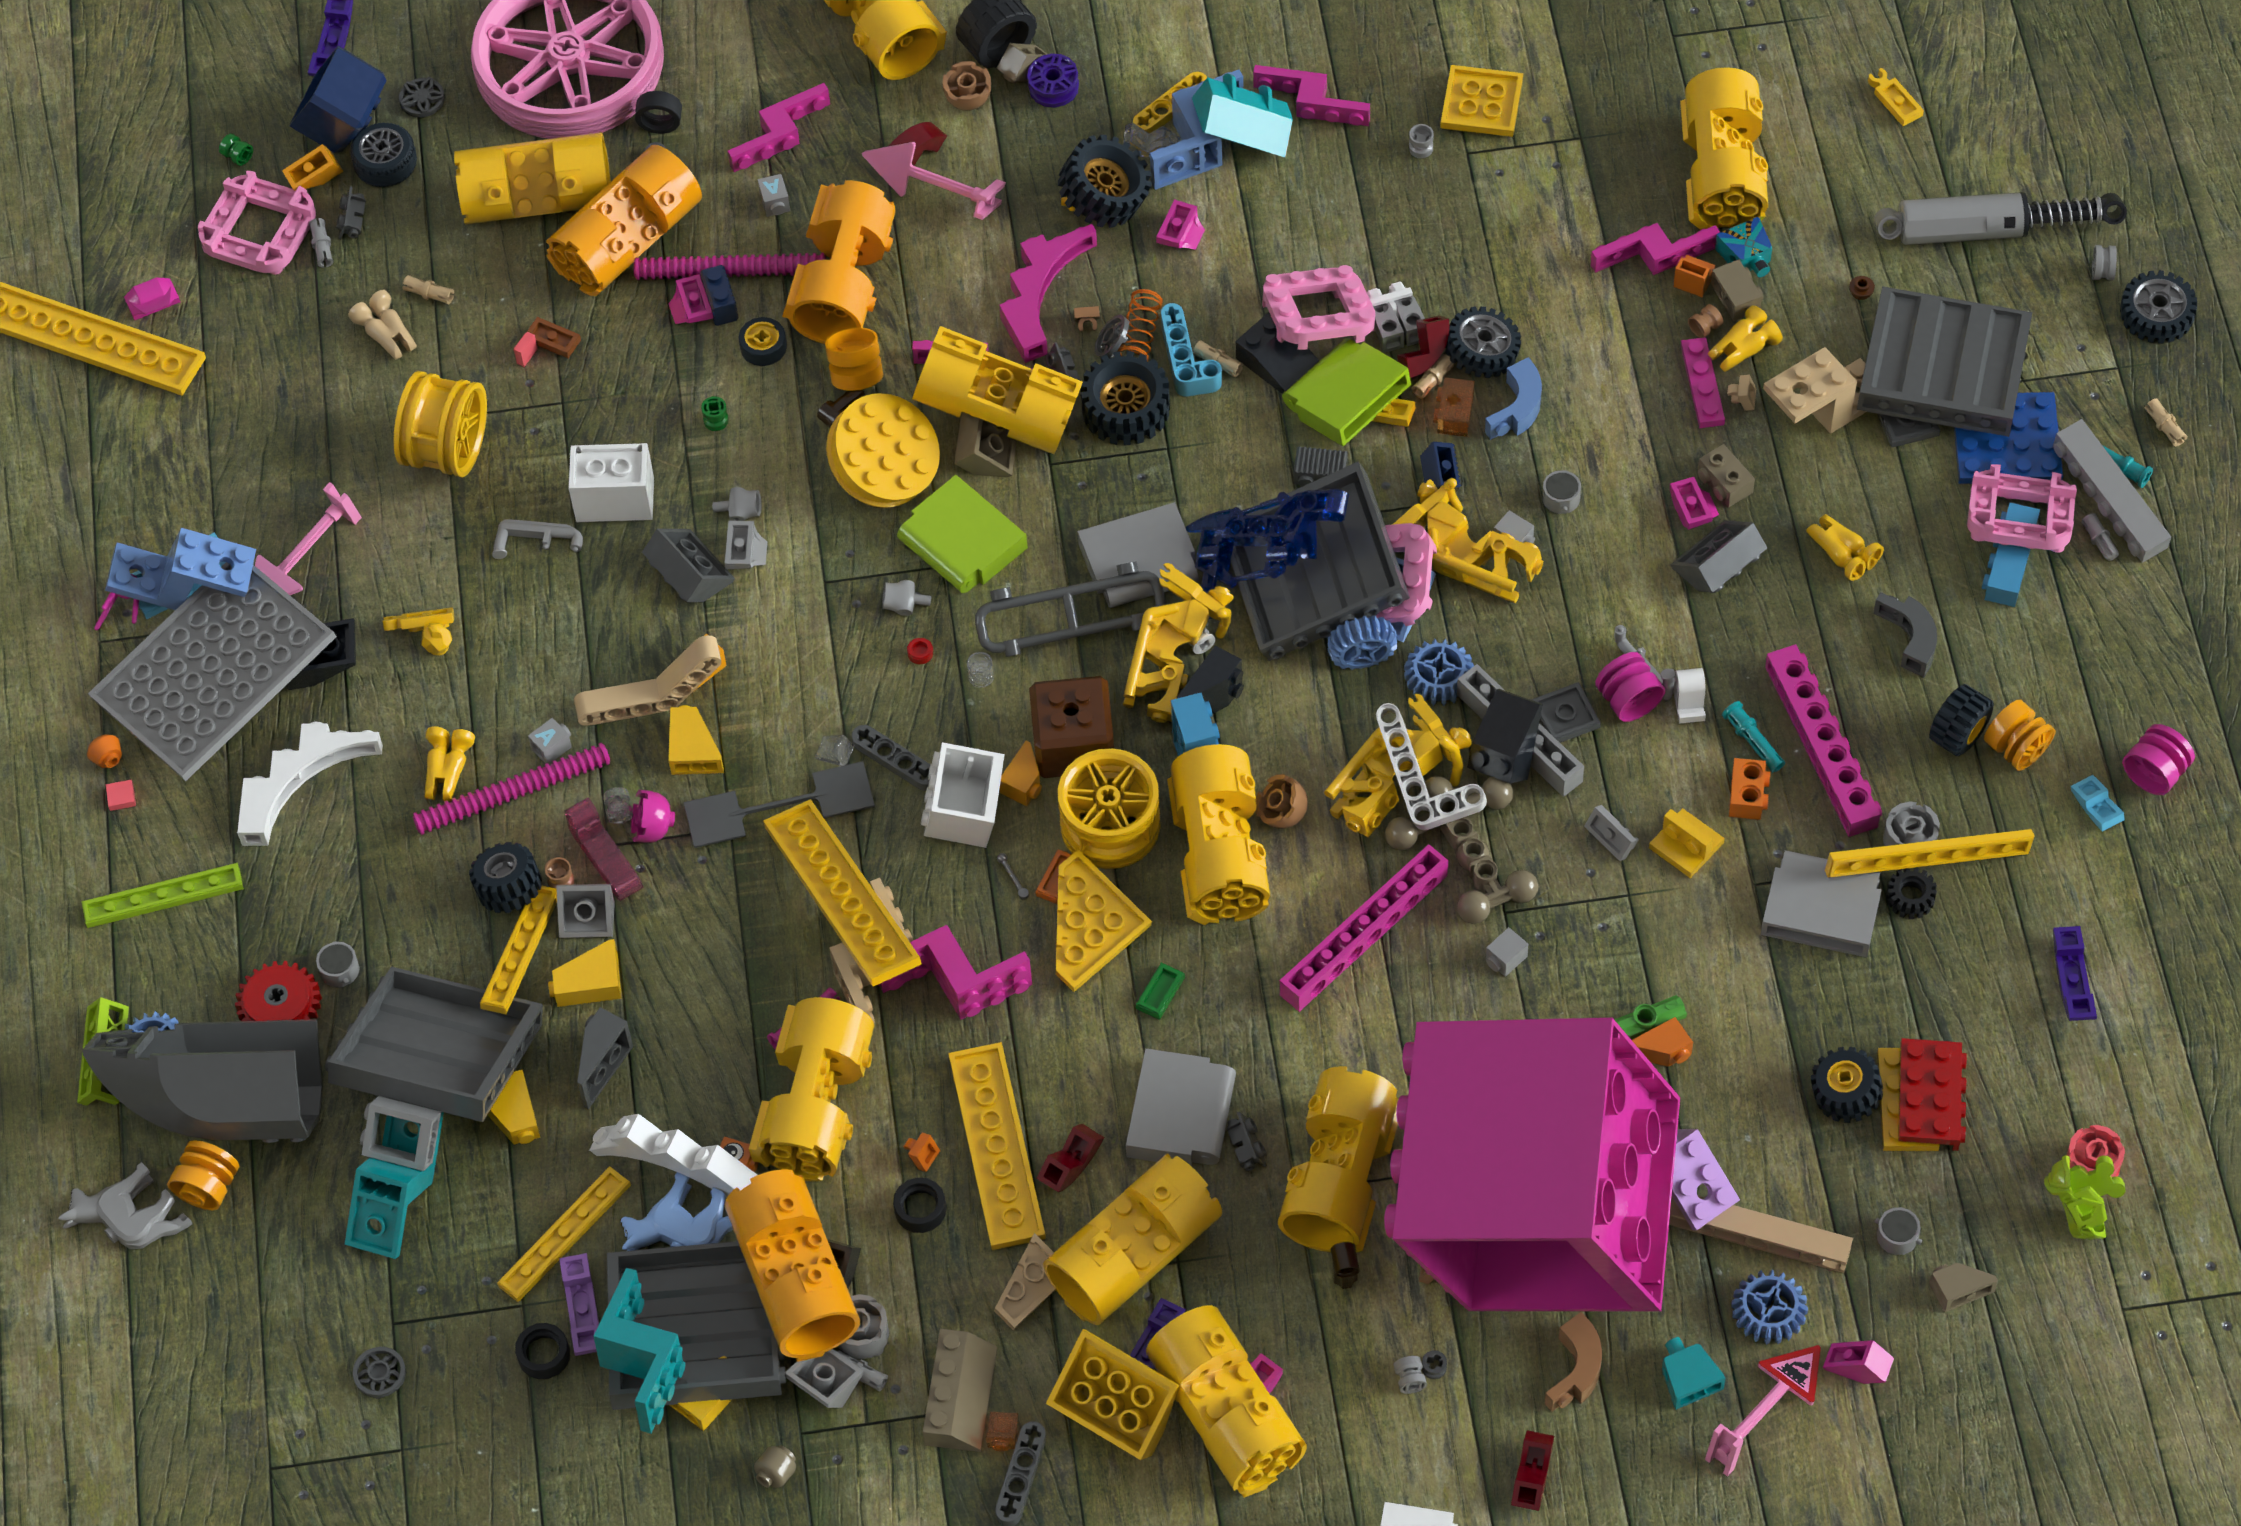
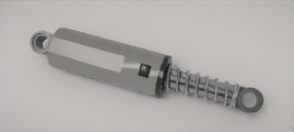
M2017 192L1902 200L1899 203L1898 212L1892 208L1879 210L1874 217V223L1881 237L1891 240L1899 236L1902 244L1914 245L2027 237L2029 224L2032 228L2033 224H2040L2042 227L2043 223H2050V226H2052L2053 223L2060 222L2062 226L2063 222H2070V225H2072L2073 221H2079L2082 224L2083 221L2089 220L2092 224L2094 220L2095 223L2105 221L2115 225L2121 223L2126 218L2127 208L2121 198L2115 193L2104 194L2101 198L2094 196L2092 200L2084 197L2082 201L2074 198L2069 202L2064 198L2062 202L2054 199L2052 203L2044 200L2039 204L2034 200L2032 204H2028L2026 193ZM2118 205L2115 211L2107 212L2110 206ZM1886 221H1894L1890 227H1883Z

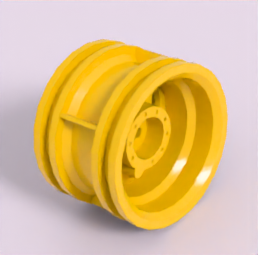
M414 372L405 385L395 419L394 454L399 465H410L418 469L425 466L440 469L442 473L448 475L467 476L476 462L485 431L487 396L484 386L478 382L471 383L463 379L453 381L442 379L439 375L433 373Z
M1111 748L1085 753L1075 759L1065 769L1058 785V806L1061 835L1064 844L1071 854L1079 850L1096 867L1103 869L1122 868L1144 858L1157 842L1161 829L1158 782L1149 765L1137 755ZM1086 814V816L1082 820L1080 816ZM1130 817L1136 819L1134 822L1128 823Z

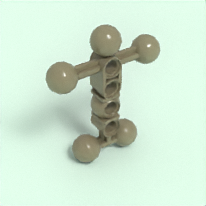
M1434 776L1425 781L1430 798L1453 790L1452 784L1444 777ZM1490 777L1481 786L1487 798L1486 806L1494 810L1504 809L1513 798V789L1508 782ZM1479 793L1467 797V802L1475 804L1480 800L1481 795ZM1451 801L1444 803L1442 811H1453L1455 803ZM1430 813L1417 818V820L1421 822L1426 821ZM1469 816L1439 826L1450 846L1455 849L1459 865L1464 870L1469 871L1468 876L1473 878L1474 887L1478 890L1465 892L1457 902L1459 917L1464 922L1470 924L1481 923L1488 917L1490 909L1509 900L1520 904L1527 903L1536 896L1539 888L1537 879L1530 871L1523 869L1512 872L1506 879L1505 885L1500 886L1497 881L1498 867L1492 861L1488 846L1478 839L1476 831L1473 832V824ZM1398 817L1388 823L1384 835L1387 843L1393 849L1402 851L1411 848L1417 841L1418 835L1429 830L1418 829L1411 819ZM1461 832L1465 833L1466 835L1460 836L1457 835V833ZM1475 853V854H1477L1478 856H1475V857H1474V856H1470V855H1468V854ZM1488 874V875H1490V877H1487V878H1486V877H1482V876H1480V875Z

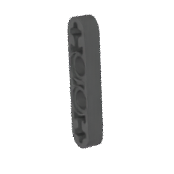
M860 725L853 730L852 741L858 751L918 789L926 791L929 780L927 778L922 780L921 775L924 777L928 776L931 764L868 725ZM868 735L869 741L866 739H863L862 741L859 740L860 736L864 738ZM881 747H889L892 750L887 756H881L877 753ZM902 760H909L913 763L908 769H902L898 766Z
M1028 1422L1020 1430L995 1509L997 1521L1003 1526H1015L1022 1517L1046 1443L1045 1429L1038 1422ZM1033 1431H1037L1038 1437L1034 1438L1032 1443L1033 1449L1028 1447V1435H1031ZM1028 1455L1033 1459V1463L1029 1467H1021L1017 1464L1018 1458ZM1021 1481L1024 1483L1025 1488L1019 1493H1013L1009 1490L1010 1483ZM1010 1499L1014 1501L1012 1505L1014 1514H1010L1009 1518L1004 1517L1003 1511L1008 1510Z

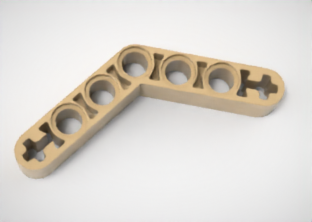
M709 635L697 638L656 679L584 691L574 697V704L579 724L584 726L596 725L670 711V707H678L721 665L717 639Z

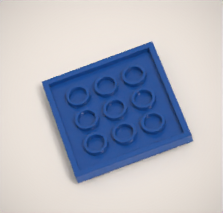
M2018 393L2009 437L1954 427L1959 484H1972L1975 471L1990 470L1991 464L2001 465L2000 473L2051 480L2052 472L2062 474L2061 480H2063L2062 461L2053 448L2056 433H2058L2055 393Z

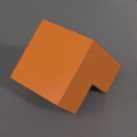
M1686 255L1685 258L1681 257L1675 268L1673 287L1703 297L1711 282L1712 270L1715 269V265Z

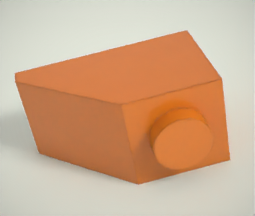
M1676 1017L1632 1040L1651 1063L1669 1067L1676 1062L1680 1064L1685 1062L1692 1054L1693 1041Z

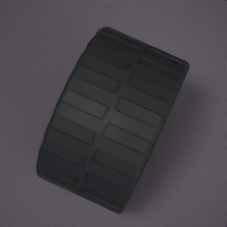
M972 0L958 18L956 36L981 66L997 68L1010 43H1031L1036 33L1037 23L1035 16L1021 0Z

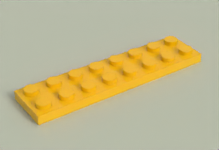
M1002 1042L948 1053L991 1250L1029 1243L1034 1233L1041 1240L1046 1239Z

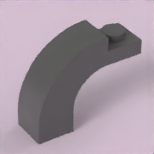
M1880 592L1875 601L1873 614L1905 630L1910 638V643L1903 652L1901 667L1924 678L1934 660L1937 644V628L1931 614L1920 602L1910 596L1902 603L1896 597Z

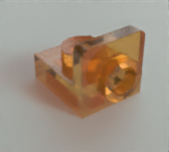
M990 1412L989 1427L986 1434L988 1448L996 1451L1015 1449L1018 1413Z

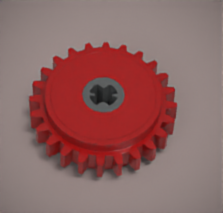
M273 961L270 967L263 964V969L260 971L253 969L254 975L252 977L245 976L247 984H239L242 993H236L235 995L238 1001L235 1003V1007L238 1011L239 1021L317 1019L316 1010L321 1009L319 1000L322 999L319 991L318 982H315L314 975L308 974L305 967L300 970L297 963L289 967L287 961H284L282 965H278L276 961Z

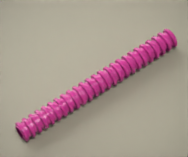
M821 252L820 255H817V253H813V255H809V253L801 255V253H798L797 256L790 253L789 256H786V254H782V256L767 254L766 257H763L762 254H759V257H755L752 254L751 257L743 255V257L728 255V258H725L724 255H721L720 258H717L716 255H713L712 258H709V256H705V258L697 256L695 259L693 256H690L689 259H686L685 256H682L681 259H678V257H674V259L659 257L658 260H655L654 257H651L650 260H647L646 257L643 260L635 258L634 277L636 280H640V277H643L644 280H647L648 277H651L652 280L656 277H659V279H663V277L671 279L672 276L675 279H678L679 276L686 278L687 276L700 274L701 270L719 265L724 266L729 277H733V275L740 277L743 274L744 277H748V274H751L752 277H755L756 274H759L760 277L764 274H767V276H771V274L779 276V273H782L783 276H786L787 273L794 276L798 264L806 265L812 261L826 260V255L824 252Z
M599 743L598 747L593 745L590 750L585 748L582 753L579 751L575 752L576 755L574 756L569 754L566 759L561 757L558 762L553 760V764L545 763V767L537 766V770L529 769V773L524 771L521 773V776L516 774L513 779L508 777L505 782L500 780L497 785L492 783L489 788L484 786L481 791L476 789L473 794L468 792L465 797L460 795V798L457 800L452 798L451 802L444 801L443 805H440V803L436 804L437 807L433 808L431 806L427 811L423 809L419 814L415 812L412 817L417 831L423 835L424 831L428 830V832H431L432 828L436 827V829H439L440 825L447 826L448 822L453 824L456 822V819L461 821L464 816L469 818L472 813L477 815L480 810L485 812L488 807L493 809L496 804L501 806L504 801L509 803V799L517 800V796L525 797V793L533 794V790L538 792L541 790V787L546 789L549 784L554 786L557 781L562 783L565 778L570 780L573 775L578 777L581 772L586 774L589 769L594 771V767L602 768V764L610 765L607 749L604 744Z

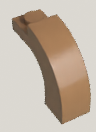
M1582 1312L1578 1313L1559 1329V1340L1573 1355L1576 1366L1566 1378L1546 1392L1545 1405L1551 1412L1558 1407H1566L1574 1397L1580 1404L1583 1403L1595 1389L1600 1376L1602 1361L1600 1338L1593 1324Z

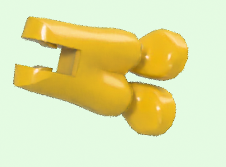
M1754 305L1750 306L1745 312L1746 319L1738 321L1708 352V356L1712 360L1717 359L1723 353L1728 356L1720 365L1724 372L1760 352L1764 348L1765 342L1770 345H1778L1782 342L1783 336L1779 327L1772 319L1766 322L1767 314L1761 308ZM1761 327L1760 330L1752 332L1753 329Z
M1826 514L1819 519L1821 527L1817 524H1812L1806 530L1808 535L1825 550L1831 560L1838 567L1845 569V577L1851 581L1861 578L1865 573V569L1871 570L1884 552V547L1877 542L1865 547L1864 540L1860 535L1844 527Z
M429 727L426 730V739L434 749H431L427 756L425 798L435 800L438 783H444L443 801H452L459 776L466 762L464 753L474 745L475 735L468 730L456 729L453 731L452 737H450L449 732L441 727ZM451 741L452 750L447 753Z

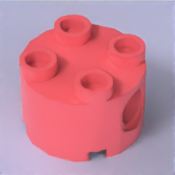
M2090 1125L2089 1128L2077 1130L2070 1140L2067 1156L2070 1157V1168L2080 1165L2088 1172L2096 1169L2097 1158L2105 1155L2109 1156L2114 1164V1172L2111 1177H2118L2125 1154L2120 1137L2108 1127L2100 1125Z

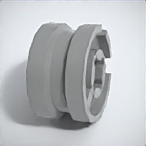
M2095 245L2092 261V279L2100 280L2101 278H2106L2107 281H2113L2117 262L2116 246L2109 245L2108 248H2103L2102 245Z

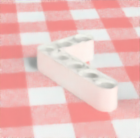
M1390 703L1383 704L1378 708L1376 713L1377 721L1409 815L1418 829L1429 830L1484 809L1487 798L1483 789L1477 784H1468L1430 798L1399 709ZM1389 712L1396 714L1393 722H1383L1385 714ZM1403 737L1405 741L1402 746L1397 748L1391 746L1394 738ZM1405 761L1413 763L1412 769L1408 772H1402L1399 769L1400 765ZM1412 786H1420L1422 789L1421 793L1416 797L1408 795V791ZM1471 793H1479L1481 795L1480 800L1475 804L1467 802V797ZM1449 801L1455 803L1453 811L1449 813L1442 811L1444 803ZM1420 811H1429L1430 816L1426 821L1421 822L1416 819Z

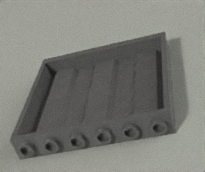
M1882 286L1857 410L2009 437L2033 312Z
M1359 461L1219 524L1259 649L1268 661L1282 658L1286 653L1304 648L1309 643L1320 638L1329 637L1331 631L1336 630L1338 625H1344L1345 621H1352L1363 616H1376L1380 611L1398 606L1410 598L1369 477Z
M391 967L387 974L380 978L375 992L372 991L365 1007L360 1008L355 1022L350 1023L345 1037L338 1041L334 1054L328 1056L325 1064V1070L328 1071V1083L483 1122L542 1026L543 1004L514 997L506 1015L483 1010L480 1008V1002L486 991L484 989Z
M738 1241L607 1253L608 1305L625 1269L636 1270L639 1283H641L644 1307L642 1312L636 1315L634 1322L678 1334L680 1346L683 1348L682 1358L685 1362V1370L682 1377L677 1378L674 1384L675 1390L672 1399L666 1401L665 1405L782 1395L781 1384L786 1383L785 1366L781 1367L780 1360H784L785 1355L779 1349ZM609 1369V1396L612 1409L636 1408L635 1399L645 1379Z

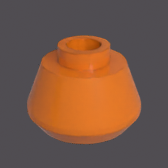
M109 734L95 738L90 743L87 751L88 759L102 768L116 766L122 756L118 737Z

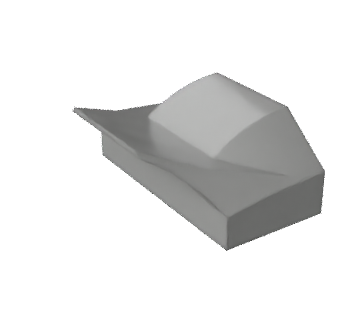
M728 521L725 569H745L757 565H766L768 541L757 532L754 521Z

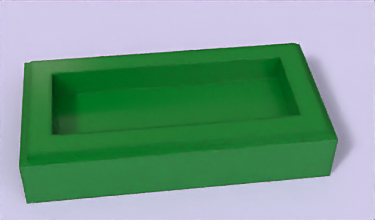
M1161 962L1137 1001L1136 1009L1160 1020L1185 979V973Z

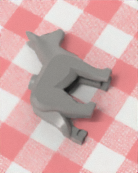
M142 1162L137 1165V1169L129 1177L104 1188L91 1197L86 1196L78 1188L72 1189L69 1210L58 1218L59 1220H67L63 1225L64 1229L79 1223L102 1222L107 1227L104 1232L113 1243L119 1241L129 1249H142L160 1237L175 1235L191 1226L192 1222L184 1213L171 1221L164 1220L175 1203L173 1196L166 1189L162 1191L161 1198L156 1204L138 1211L136 1210L132 1200L143 1189L154 1182L149 1175L150 1171Z

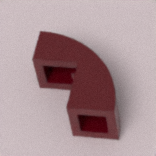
M922 122L905 130L889 146L915 142L916 146L912 165L915 166L924 150L938 152L947 135L932 122Z
M1434 316L1416 320L1420 350L1397 355L1398 362L1408 367L1410 378L1427 371L1443 353L1449 336L1450 325L1448 318Z
M1083 1123L1074 1126L1063 1149L1047 1156L1036 1179L1058 1193L1063 1191L1084 1171L1105 1137Z
M1526 1431L1520 1465L1514 1484L1512 1506L1536 1511L1540 1510L1555 1436Z

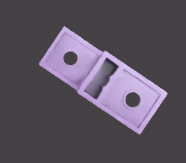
M1677 1129L1672 1197L1692 1230L1700 1229L1740 1199L1699 1130ZM1700 1184H1704L1708 1189V1194L1704 1199H1700L1697 1195V1188Z

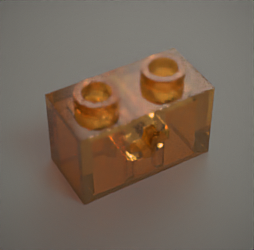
M1444 377L1443 387H1438L1436 402H1440V408L1434 409L1433 423H1438L1437 433L1468 436L1475 381Z

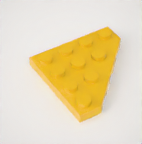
M1079 850L1061 863L1058 869L1055 974L1075 992L1152 925V921Z

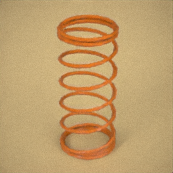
M1148 289L1134 291L1131 294V302L1129 303L1130 311L1126 315L1128 320L1130 313L1136 317L1129 320L1130 322L1142 320L1153 324V330L1145 331L1129 323L1134 329L1128 330V332L1140 331L1147 333L1151 336V340L1148 342L1136 340L1130 337L1127 332V336L1131 340L1126 341V343L1138 342L1146 345L1149 350L1146 352L1139 347L1122 344L1117 351H1120L1121 356V351L1129 350L1135 354L1142 353L1147 355L1148 362V353H1150L1151 347L1147 343H1151L1154 340L1150 332L1156 330V325L1153 321L1159 319L1156 310H1160L1163 303L1161 296L1156 292ZM1138 293H1147L1155 296L1158 300L1148 296L1134 299V296ZM1148 298L1158 302L1159 305L1147 307L1137 303L1135 300ZM1132 303L1138 308L1131 309ZM1138 309L1152 311L1157 317L1154 320H1148L1138 317L1133 311Z

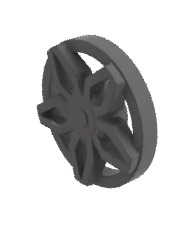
M418 78L410 82L407 81L399 94L401 108L408 115L427 117L441 109L445 101V94L442 86L433 78ZM438 102L434 107L430 108L431 103ZM417 106L419 111L412 110L409 107Z
M1116 315L1105 324L1095 343V354L1101 358L1107 355L1111 359L1113 352H1116L1122 344L1126 343L1128 339L1126 335L1130 323L1127 318L1122 315Z
M375 1347L365 1351L358 1357L353 1367V1379L357 1388L363 1394L376 1399L391 1395L403 1385L406 1376V1367L402 1357L395 1350L387 1347ZM384 1353L389 1355L380 1360L375 1354ZM369 1357L374 1360V1362H372L371 1364L369 1361ZM365 1360L368 1369L358 1373L361 1364ZM393 1360L392 1364L388 1365V1362ZM398 1362L400 1363L401 1368L400 1374L396 1370H393L395 1369ZM366 1375L369 1376V1378H367V1379H361L362 1377H364V1376H366ZM390 1376H395L398 1380H390L389 1378ZM385 1382L392 1386L388 1389H385ZM361 1384H370L371 1390L365 1388ZM377 1384H381L379 1391L375 1389Z

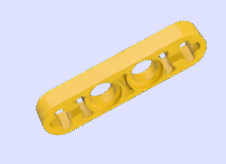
M1202 72L1190 73L1140 111L1133 118L1134 133L1139 137H1148L1173 119L1172 93L1194 86L1193 83L1197 85L1205 81L1207 76ZM1158 108H1166L1168 110L1163 115L1157 114L1155 111Z

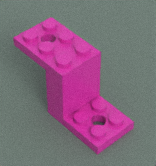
M945 925L910 942L920 956L921 965L878 984L882 992L885 993L889 990L900 988L905 982L914 978H921L931 970L961 1020L977 1015L982 1009L990 1005H998L1005 998L1015 993H1023L1029 986H1032L1030 959L1025 951L976 974L949 927Z

